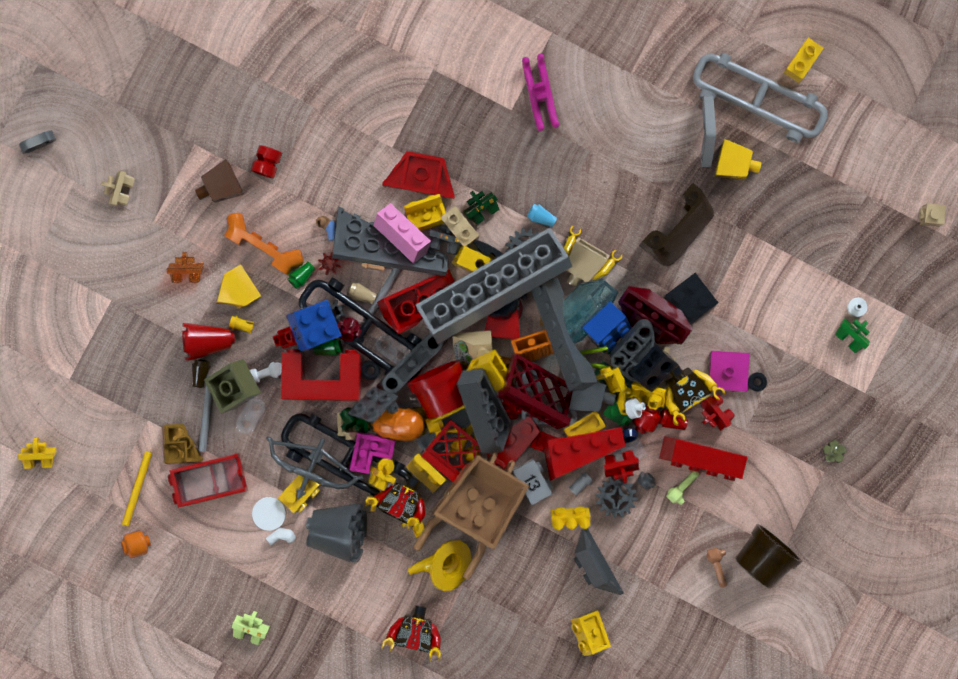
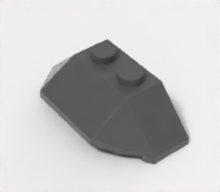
M581 528L574 552L577 557L574 560L579 568L583 567L586 574L583 576L587 584H592L594 588L618 595L624 594L588 528Z

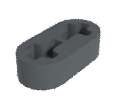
M49 130L19 143L22 153L26 154L56 141L53 131Z

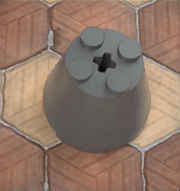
M350 504L314 510L312 517H308L306 522V528L309 529L306 541L307 547L347 562L357 563L363 554V549L360 548L363 545L364 537L367 536V512L362 510L363 505Z

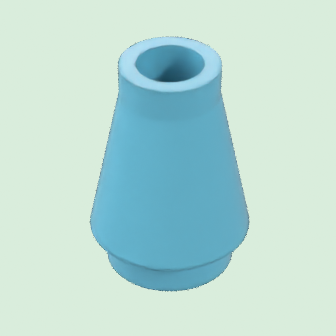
M533 204L527 215V218L531 219L530 221L550 227L554 226L557 219L540 204Z

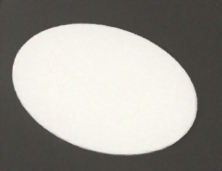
M273 497L260 499L252 510L254 523L266 531L279 528L286 516L283 504Z

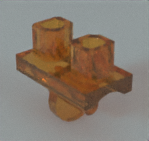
M182 252V257H175V263H169L167 274H170L172 283L182 282V274H189V282L198 283L201 280L204 263H195V257H188L187 252Z

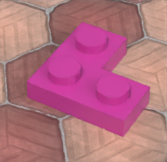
M358 432L350 470L369 474L372 456L392 459L396 440Z

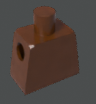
M227 159L202 175L201 178L204 186L195 189L199 200L210 196L214 203L244 194Z

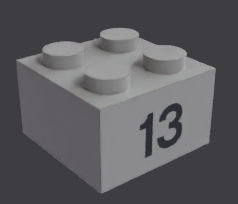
M532 459L513 470L517 479L529 485L525 494L531 505L552 494L551 489H553V486L548 478H543L541 473L544 470L539 461L535 462Z

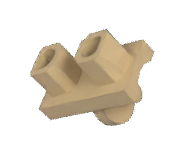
M118 171L114 184H112L113 176H109L107 182L101 181L100 185L105 187L103 194L109 195L112 189L108 204L113 206L117 204L127 205L129 195L120 193L121 188L124 186L131 189L134 178L126 175L124 171Z

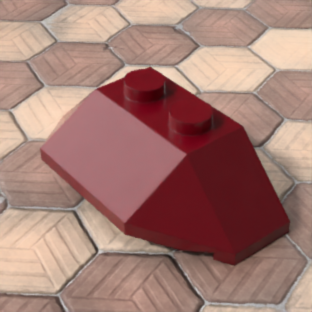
M628 286L618 301L622 313L627 317L631 327L641 319H647L652 323L654 341L657 344L682 345L693 330L680 309L650 289ZM646 327L640 329L641 333L649 331V328Z

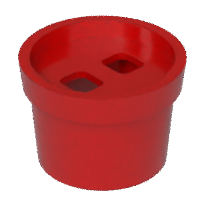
M460 360L435 367L407 383L410 391L416 395L429 419L445 415L464 405L457 386L463 371Z

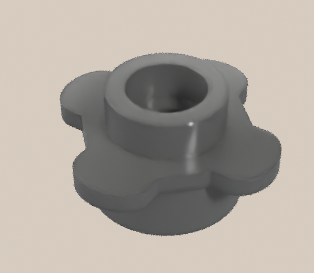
M643 471L639 474L640 477L637 481L642 487L647 490L651 487L654 488L656 483L651 474L648 472L644 473Z

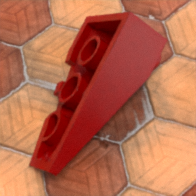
M448 269L446 276L434 275L379 300L377 304L387 323L400 334L417 326L423 319L416 304L453 284L455 281Z

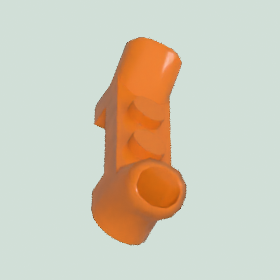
M233 213L227 216L228 229L223 236L239 246L242 245L244 240L273 257L274 261L271 265L287 276L292 268L303 265L304 259L301 250L296 249L280 253L277 251L279 247L273 243L268 242L266 244L261 241L263 237L257 233L252 232L249 234L247 232L243 214Z

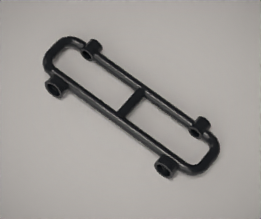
M332 277L328 283L323 280L310 282L299 298L300 310L308 307L306 304L308 297L315 288L320 287L364 317L366 320L360 327L361 333L359 338L355 337L352 341L344 342L386 370L385 375L394 366L359 343L372 324L409 350L414 349L422 341L421 338L412 332L407 338L398 334L393 328L341 293L345 285ZM423 367L410 380L417 377Z
M299 413L290 417L281 433L282 442L293 443L289 440V433L296 422L302 421L349 447L341 462L346 468L348 467L355 447L353 440H345V436H338V432L320 423L322 419L314 414H311L309 417ZM285 446L289 449L286 457L300 463L302 457L311 461L309 458L311 452L302 448ZM372 456V460L376 463L383 459L381 457ZM323 459L316 463V465L347 482L353 480V477L343 469ZM395 460L393 472L403 477L407 484L412 475L404 469V464ZM361 480L353 484L373 497L381 492Z

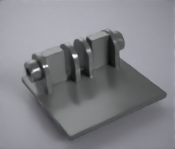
M372 387L348 414L374 423L386 410L391 414L398 411L399 407L395 402L398 395Z

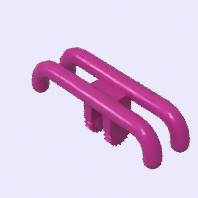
M537 55L541 82L535 84L530 60L528 57H524L522 59V66L536 128L538 131H543L545 128L539 108V103L545 101L551 125L554 128H558L559 122L544 55Z

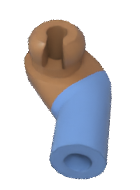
M326 216L318 217L316 225L327 231L329 241H334L335 222Z

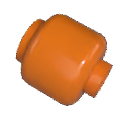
M140 530L125 534L121 541L124 555H128L130 558L147 554L148 546H151L148 535L144 536Z

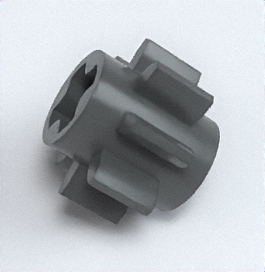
M334 300L333 304L328 301L331 309L336 310V314L333 315L335 320L339 322L341 315H345L342 312L344 305H338V300Z

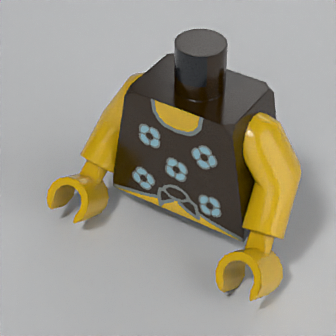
M678 364L671 372L672 378L666 381L665 404L670 414L674 415L673 423L678 425L676 418L681 417L683 422H685V416L682 413L712 394L711 391H713V395L717 400L720 399L716 396V392L722 391L725 395V391L720 387L717 388V384L708 374L697 369L692 371L689 367L682 370Z

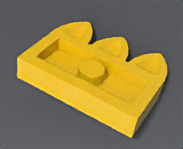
M579 506L576 508L559 507L551 509L552 527L558 531L564 525L570 530L575 529L577 524L582 529L589 528L591 524L589 508Z

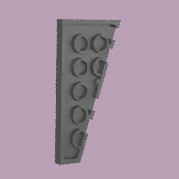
M338 206L332 258L446 276L447 255L428 248L427 254L413 264L373 226L374 222L369 223L361 219V216L355 213L354 215L344 211V208Z

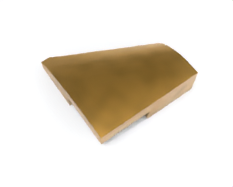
M184 424L162 426L164 464L203 462V457L200 456Z

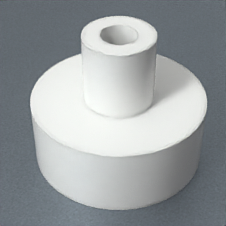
M853 298L847 304V311L853 317L863 316L867 311V303L862 298Z
M637 399L627 400L625 403V410L630 419L641 417L642 411L646 409L645 404L640 403Z

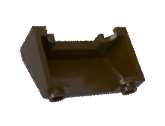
M694 183L682 195L686 201L683 209L688 213L670 234L666 236L660 231H652L639 245L663 266H671L675 263L714 216V210L705 194Z

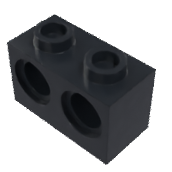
M655 345L630 373L642 386L653 392L674 370L678 363L666 351Z

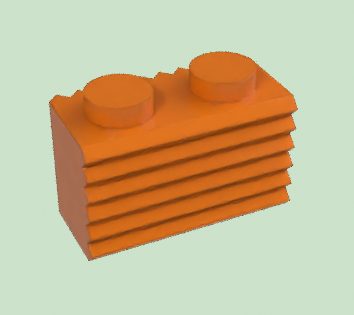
M546 329L511 340L514 353L531 362L533 360L536 361V359H543L547 355H554Z

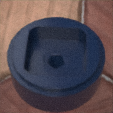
M625 428L623 430L625 443L632 442L638 438L636 429Z

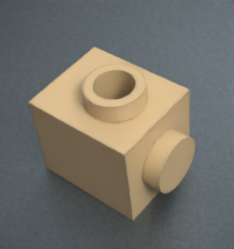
M928 203L923 205L919 211L920 225L934 227L944 225L946 205Z

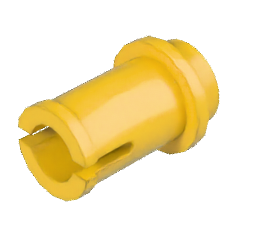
M236 315V317H231L229 327L232 330L237 329L251 334L254 322L240 319Z

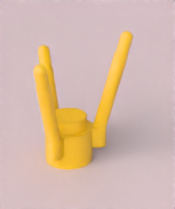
M463 405L450 413L433 419H425L430 434L435 432L437 436L441 428L444 427L442 419L464 409L465 406ZM448 429L446 434L457 433V429Z

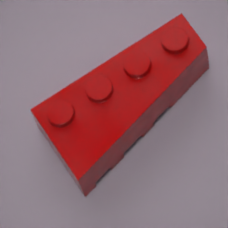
M622 427L544 442L543 449L550 481L625 447Z
M664 436L659 459L671 461L672 466L682 468V465L689 466L688 470L700 472V469L707 470V475L715 477L718 476V473L723 474L724 479L735 481L736 478L743 479L748 458L747 456Z

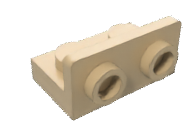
M456 206L441 217L442 221L462 246H467L472 241L475 242L479 239L478 233Z

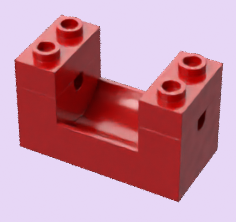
M287 349V353L282 352L281 399L360 401L362 355L358 354L356 350H345V353H340V381L304 380L305 354L300 353L298 349Z

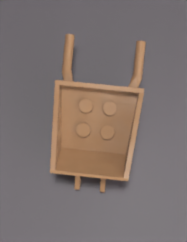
M498 452L491 453L487 460L477 456L462 469L432 511L434 516L428 521L413 547L420 552L432 529L441 520L479 541L476 554L463 575L468 580L482 559L486 546L493 550L495 549L529 488V485L511 475L515 465L513 460L509 461L504 470L493 465Z

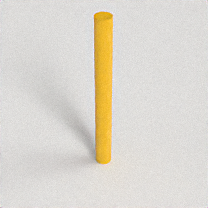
M145 451L122 525H130L151 460V452Z

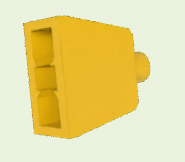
M724 139L714 177L746 179L748 171L760 172L762 162L751 160L752 150Z
M460 246L451 264L472 273L479 269L475 265L476 261H479L480 267L489 263L491 258L466 246Z
M496 350L474 358L470 362L467 371L484 369L494 390L499 391L503 389L508 369Z

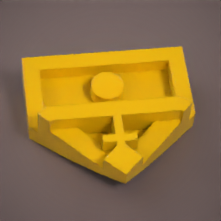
M241 264L223 275L216 303H225L240 309L261 297Z

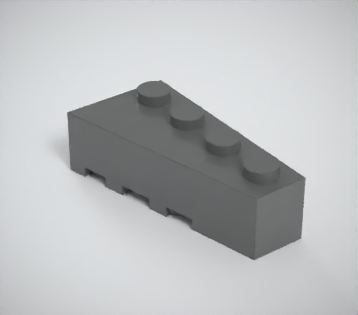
M484 369L462 371L457 386L481 453L502 452L513 424L500 399L497 397Z

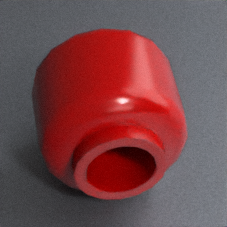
M648 404L645 405L646 409L642 411L641 417L633 419L634 425L637 426L636 430L643 434L654 432L661 420L659 410L650 409Z

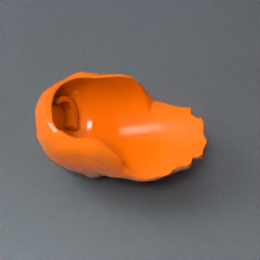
M399 408L393 414L386 410L374 423L370 424L377 435L385 439L389 438L398 441L415 440L422 434L424 429L422 416L411 408Z

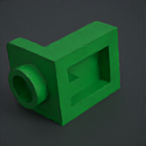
M616 399L614 406L608 405L602 413L621 427L624 424L628 426L632 420L628 415L620 413Z

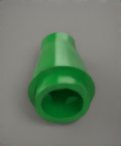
M307 261L303 266L290 273V277L287 280L298 290L300 287H304L316 269Z
M335 338L313 347L315 356L339 355V353L343 352L341 339Z

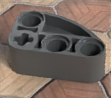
M639 320L610 352L611 365L614 368L619 367L621 374L630 381L637 380L628 370L631 367H635L654 347V331L649 320ZM646 327L649 328V331L641 333L640 329ZM631 341L636 342L634 347H629L627 344Z

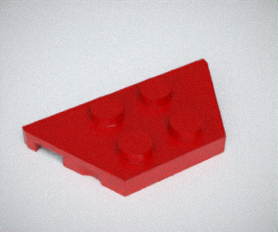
M406 151L382 183V186L427 195L440 194L443 198L455 199L445 159L441 157Z

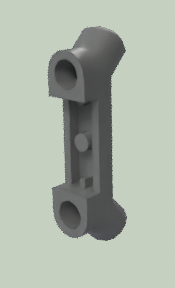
M430 332L376 385V388L395 394L440 351L448 339L438 344Z

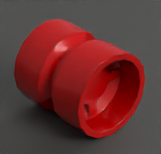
M259 145L256 152L258 159L253 161L250 171L274 179L277 172L275 165L280 163L282 152Z

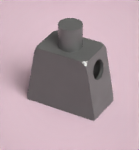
M597 380V383L586 390L573 391L569 409L601 411L602 403L614 406L616 394L605 392L607 383Z

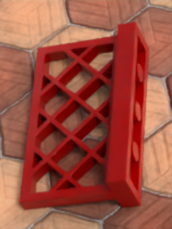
M450 419L427 448L421 452V457L454 482L460 473L456 468L461 467L462 471L463 467L467 465L462 462V454L473 453L475 458V452H481V450L475 449V445L479 447L477 440ZM451 425L457 429L458 438H446V431ZM469 439L472 442L473 450L461 451V440ZM447 441H458L459 451L448 452ZM437 442H445L446 452L437 453L432 447ZM460 454V464H450L448 455ZM496 457L494 464H499L505 469L507 465Z

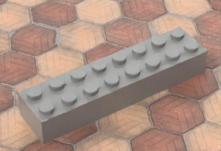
M548 228L416 304V307L439 344L573 266L552 229Z

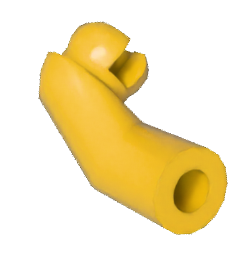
M630 388L618 394L617 405L622 415H627L625 403L626 398H631L632 390Z

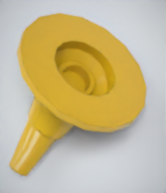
M449 540L442 544L435 554L409 567L408 573L409 575L419 572L430 573L431 581L436 588L442 591H452L459 587L466 579L463 575L472 560L471 551L466 543L460 540Z

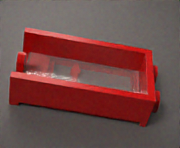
M239 454L169 470L168 481L170 486L173 485L174 488L172 498L174 504L178 505V508L248 491Z

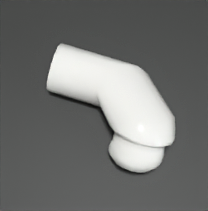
M278 528L266 537V540L272 546L279 539L292 543L295 541L296 536L290 529Z

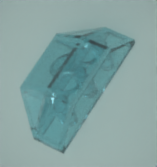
M605 280L579 284L563 301L564 322L574 344L582 341L587 336L583 327L610 301L614 303L618 292Z

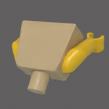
M574 226L570 228V236H568L563 248L573 266L567 270L571 273L567 282L577 287L581 279L589 282L591 279L598 280L606 276L615 266V262L622 259V255L616 259L614 257L616 250L611 252L610 255L579 238L581 229L579 233L574 234L572 232Z

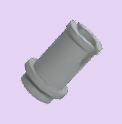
M586 472L581 473V476L568 487L576 496L588 484H592L593 479Z

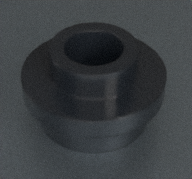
M367 361L362 365L361 373L364 378L374 380L380 374V366L373 361ZM369 367L374 368L373 374L367 372Z
M756 372L749 376L748 386L751 390L758 392L765 389L767 378L764 374ZM756 378L760 380V385L758 386L754 384Z

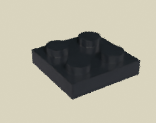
M696 273L665 295L669 303L683 312L689 324L718 304V301Z

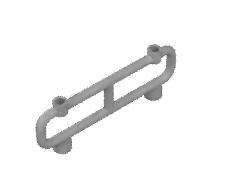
M721 53L720 56L706 54L698 61L693 73V81L698 88L702 89L699 95L700 99H703V96H713L715 99L717 96L788 129L786 138L795 143H800L802 136L814 138L823 130L828 113L825 106L817 102L818 97L816 95L807 93V96L793 91L731 62L732 57L725 53ZM712 61L722 68L730 69L760 83L761 86L753 103L750 104L703 82L700 76L705 64ZM768 87L803 103L806 107L818 110L820 118L815 128L809 131L759 108Z

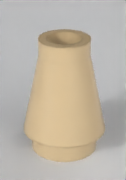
M352 282L347 293V297H350L351 300L370 304L374 303L377 295L358 282Z

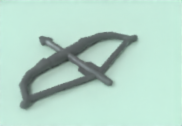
M269 436L266 438L269 441L271 457L275 462L288 472H294L304 477L300 489H297L298 499L306 494L304 490L308 480L317 482L323 487L345 489L352 486L358 480L364 479V476H357L322 449L325 442L324 438L320 440L317 447L273 441ZM274 445L312 450L309 456L311 463L308 470L295 467L280 460L275 454ZM324 455L352 476L353 480L345 484H337L312 473L315 464L320 462Z

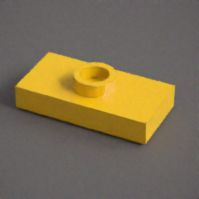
M594 411L563 429V431L569 437L597 432L605 428L606 425L598 412Z

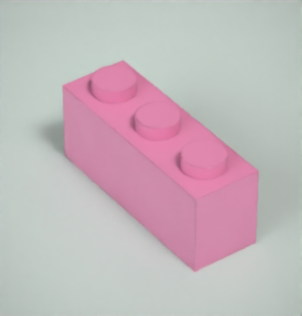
M391 203L377 213L373 226L413 264L427 254L431 241Z

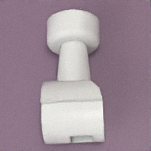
M272 362L268 368L258 372L256 369H251L250 372L256 384L260 383L262 378H280L282 363Z

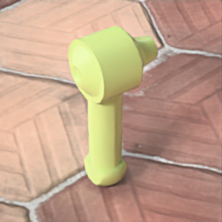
M692 471L678 486L670 488L666 497L672 503L682 505L685 502L682 492L699 476V472Z

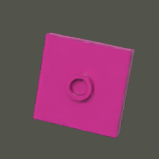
M711 351L709 376L717 384V388L720 387L729 391H748L750 353Z

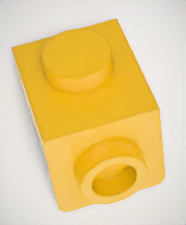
M608 366L599 370L600 374L596 375L597 380L605 379L610 393L622 392L628 389L619 367L611 369Z

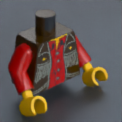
M412 477L409 478L406 486L395 483V485L387 487L385 491L382 490L374 497H368L365 502V507L372 505L371 512H374L376 506H378L381 512L407 524L408 530L410 527L415 526V532H418L419 524L426 515L423 497L415 492L420 482Z
M415 605L413 616L406 614L405 617L398 618L381 646L383 649L384 645H389L391 647L389 652L393 650L394 646L429 653L430 661L433 655L438 656V661L441 659V637L437 626L432 623L431 619L425 618L426 607Z

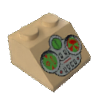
M491 331L463 332L453 335L454 361L460 360L463 371H467L470 362L474 358L492 351Z

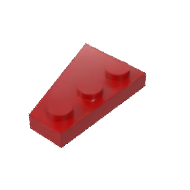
M531 415L512 426L503 451L498 452L497 457L506 465L511 460L516 462L541 432ZM493 464V465L499 467V468L502 469V470L504 469V468H503L502 466H500L499 464Z

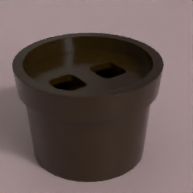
M756 524L751 532L752 536L735 560L758 582L772 589L791 569L794 570L799 566L802 560L773 533L762 525Z

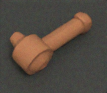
M713 548L707 550L706 556L708 561L713 564L719 586L724 588L727 586V582L720 561L726 555L725 549Z

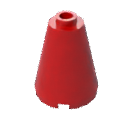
M182 323V327H186V331H182L183 351L186 354L188 353V357H184L185 361H191L230 349L231 344H235L234 333L230 332V329Z

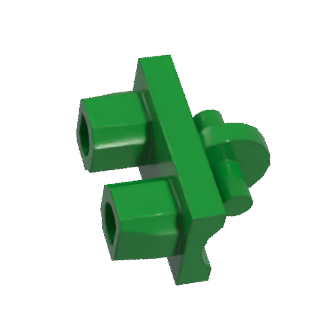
M844 318L835 335L842 341L850 335L854 340L848 347L854 353H857L862 348L866 349L870 343L865 337L870 333L865 328L868 322L865 320L860 323L855 319L852 322L857 327L855 328Z

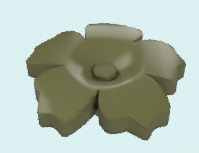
M838 440L829 442V446L824 445L823 448L824 454H827L825 457L827 462H834L835 460L837 463H840L844 458L842 454L847 452L846 447L842 444L839 445Z

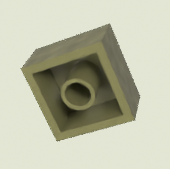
M244 359L229 363L204 379L221 414L238 408L261 393Z

